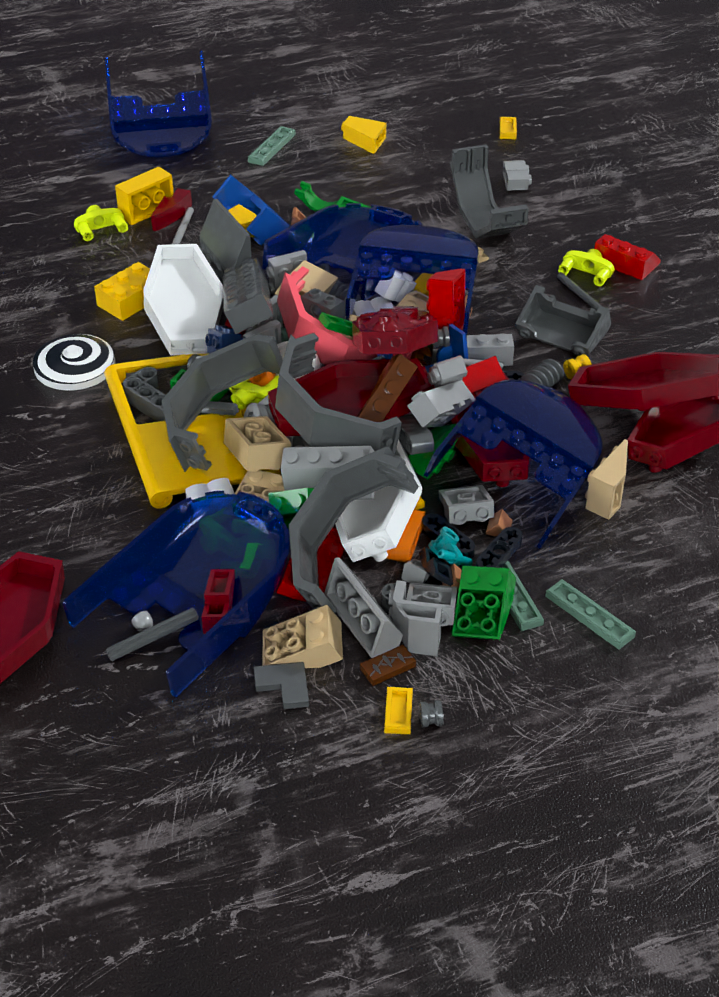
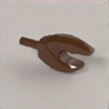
M425 346L413 351L411 359L418 358L423 366L426 365V362L423 360L424 355L432 357V353Z

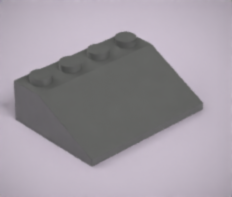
M214 199L200 233V244L198 247L210 265L225 273L224 271L229 267L235 266L236 268L242 265V261L251 257L250 235L218 199Z

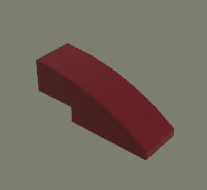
M177 188L172 197H163L151 214L153 231H158L174 223L185 214L188 207H192L191 190Z
M211 569L204 593L205 605L201 617L203 634H228L233 605L235 569Z

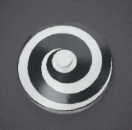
M71 334L55 338L40 347L33 358V368L37 379L44 385L58 390H80L97 385L106 379L104 375L105 369L116 363L112 346L104 339L88 334Z

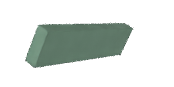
M280 126L248 156V162L264 166L295 136V130Z
M507 561L502 568H509L516 577L510 614L521 631L542 626L544 624L542 615L509 561Z
M563 579L546 590L545 597L620 650L635 638V630Z

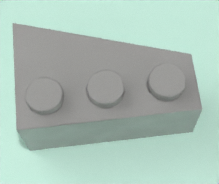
M458 380L424 393L421 391L411 398L412 402L407 406L422 428L441 427L473 404L476 399L462 380Z

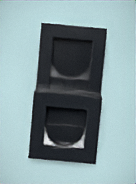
M424 547L419 552V556L425 571L451 587L454 584L451 567L446 565L443 559L438 558L432 550Z

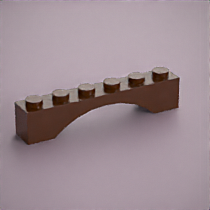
M401 354L392 356L357 417L373 422H382L418 366Z

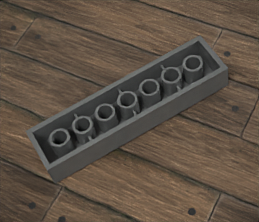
M252 257L247 258L241 262L242 265L236 268L235 266L229 267L222 274L224 313L235 334L274 316L267 276L257 257L254 259Z

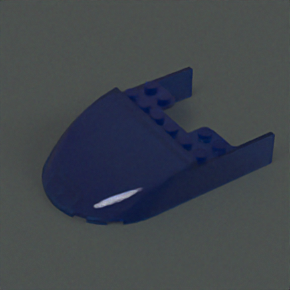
M199 51L203 90L179 92L176 94L175 103L147 106H143L142 98L139 96H112L108 57H105L110 128L114 141L120 147L143 156L169 157L190 151L201 145L209 137L212 128V117L203 51Z
M346 203V207L338 208V205H331L320 209L264 241L262 269L266 270L268 267L269 258L304 250L307 253V261L315 266L326 263L333 268H342L352 273L351 278L355 283L363 284L361 300L366 301L377 293L374 290L385 270L391 271L395 269L402 274L409 271L424 237V226L419 220H412L411 215L385 206L371 204V208L361 207L360 203Z
M394 225L370 231L362 238L359 244V251L346 297L345 320L351 321L361 278L390 280L393 278L395 270L434 274L436 272L462 268L465 269V290L468 291L463 332L466 333L467 337L479 263L478 246L463 234L432 226Z
M502 380L489 385L476 397L475 402L434 452L423 476L428 478L461 434L479 446L490 450L495 449L501 441L506 442L538 462L540 465L535 472L537 481L565 499L564 504L536 546L541 549L587 480L589 473L595 468L602 453L603 442L600 432L591 417L578 403L567 395L551 387L530 381Z
M223 490L206 492L205 496L193 500L189 497L163 513L63 600L62 603L69 625L73 628L77 626L107 599L114 601L133 614L147 611L155 603L174 615H178L190 608H195L199 619L187 625L178 637L180 645L188 651L166 671L171 694L177 697L239 636L245 638L256 624L271 600L284 571L290 549L289 530L283 516L273 505L252 494L239 491L238 494H225ZM211 569H235L232 609L206 634H203L201 617L205 605L204 593Z

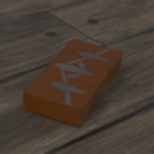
M404 645L360 663V670L372 686L416 667V660Z

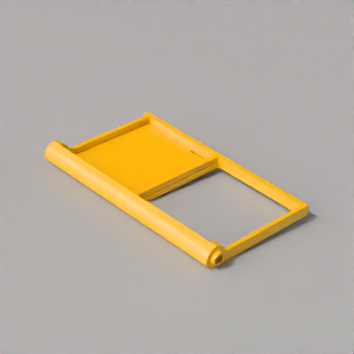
M194 354L118 363L108 366L104 371L151 505L157 509L167 507L172 502V495L183 494L186 488L195 484H207L215 479L228 478L231 486L238 485L248 471L224 444L225 420L227 418H244L246 408L243 410L239 409L235 416L218 414L199 415L187 428L186 431L198 434L197 443L204 447L206 451L204 457L212 463L207 471L189 467L184 472L169 442L166 421L136 424L121 385L126 379V373L137 372L144 367L161 369L187 365L189 358ZM260 469V470H262V471H267V472H271V473H275V474H280V475H281L280 469H279V470Z

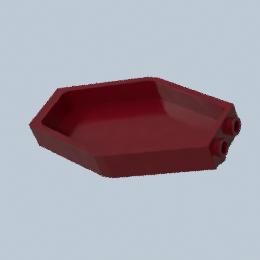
M414 306L380 308V311L374 313V315L357 317V320L352 322L353 344L362 354H408L438 342V319L425 310H418V307Z
M653 352L579 367L568 385L572 405L646 411L653 407L683 403L705 397L717 400L719 399V355Z
M418 358L408 359L418 367L383 421L394 417L399 418L411 412L407 406L412 402L411 398L421 391L424 393L434 389V385H431L427 378L425 366H421ZM390 359L333 362L295 380L321 407L357 417ZM277 388L268 391L269 409L277 428L285 436H301L275 408Z
M506 375V379L499 383V388L490 392L487 389L482 390L483 394L475 397L476 401L450 420V425H459L457 432L459 438L455 444L482 482L496 481V485L499 487H507L510 480L528 479L538 422L537 411Z
M705 397L683 403L653 407L644 411L627 439L629 459L648 464L649 471L657 473L662 468L668 469L718 444L719 399L712 400Z
M18 551L0 565V684L50 641L65 580L63 560Z

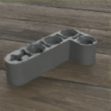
M144 367L127 377L123 381V388L128 403L156 422L165 421L162 400L166 394L159 391L157 370L153 367Z
M413 414L403 415L398 418L402 422L399 441L407 456L409 454L415 455L434 451V439L431 431L427 427L422 428Z

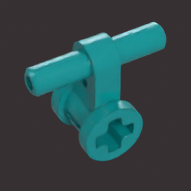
M444 526L440 530V535L428 544L429 548L438 558L446 560L449 564L471 566L473 563L471 558L463 556L456 544L459 542V537L448 527Z

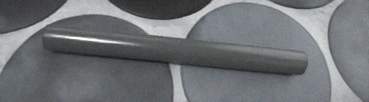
M560 272L557 275V279L590 307L594 308L595 311L598 310L599 306H602L565 274Z

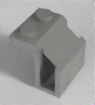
M397 580L395 590H390L388 604L393 605V607L389 608L388 616L403 634L401 641L410 653L438 656L441 639L442 604L406 600V581Z

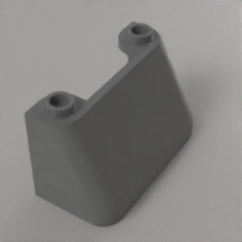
M536 285L515 323L519 335L573 352L576 356L582 354L589 356L611 326L609 309L599 306L596 312L594 308L586 311L556 301L555 295L547 296L544 293L545 287Z

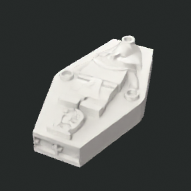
M197 244L158 245L144 286V310L170 355L209 354L207 353L205 337L208 334V328H215L216 325H219L224 307L223 285Z
M399 439L395 455L404 459L406 467L413 473L419 487L413 494L393 486H387L375 491L374 499L354 500L348 504L335 525L341 543L352 562L370 556L374 557L377 562L386 559L388 556L387 550L396 548L422 493V486Z

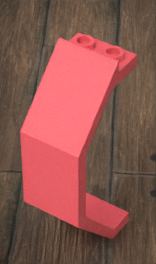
M302 266L297 272L293 271L291 275L285 272L277 303L289 338L290 334L297 339L314 333L319 338L315 342L314 349L317 351L316 354L319 357L320 363L325 366L338 361L371 360L377 357V354H362L353 344V340L338 332L326 329L319 320L305 311L299 292L305 286L306 281L302 279L309 273V269ZM413 352L401 355H403L407 359H410Z

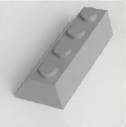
M512 334L466 335L468 359L485 360L496 356L497 360L503 363V366H513L514 342ZM432 344L429 345L432 357H430L431 365L437 363L436 354L443 345L438 346V348H432Z
M371 446L284 448L281 463L284 491L315 488L325 472L375 451ZM375 492L357 500L374 499Z
M339 557L335 558L324 594L337 609L338 615L371 658L399 647L403 637L401 631L354 572Z

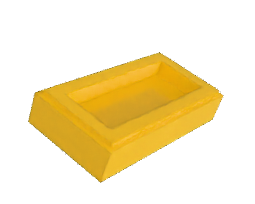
M500 117V139H516V117Z
M387 687L384 733L411 734L413 688Z

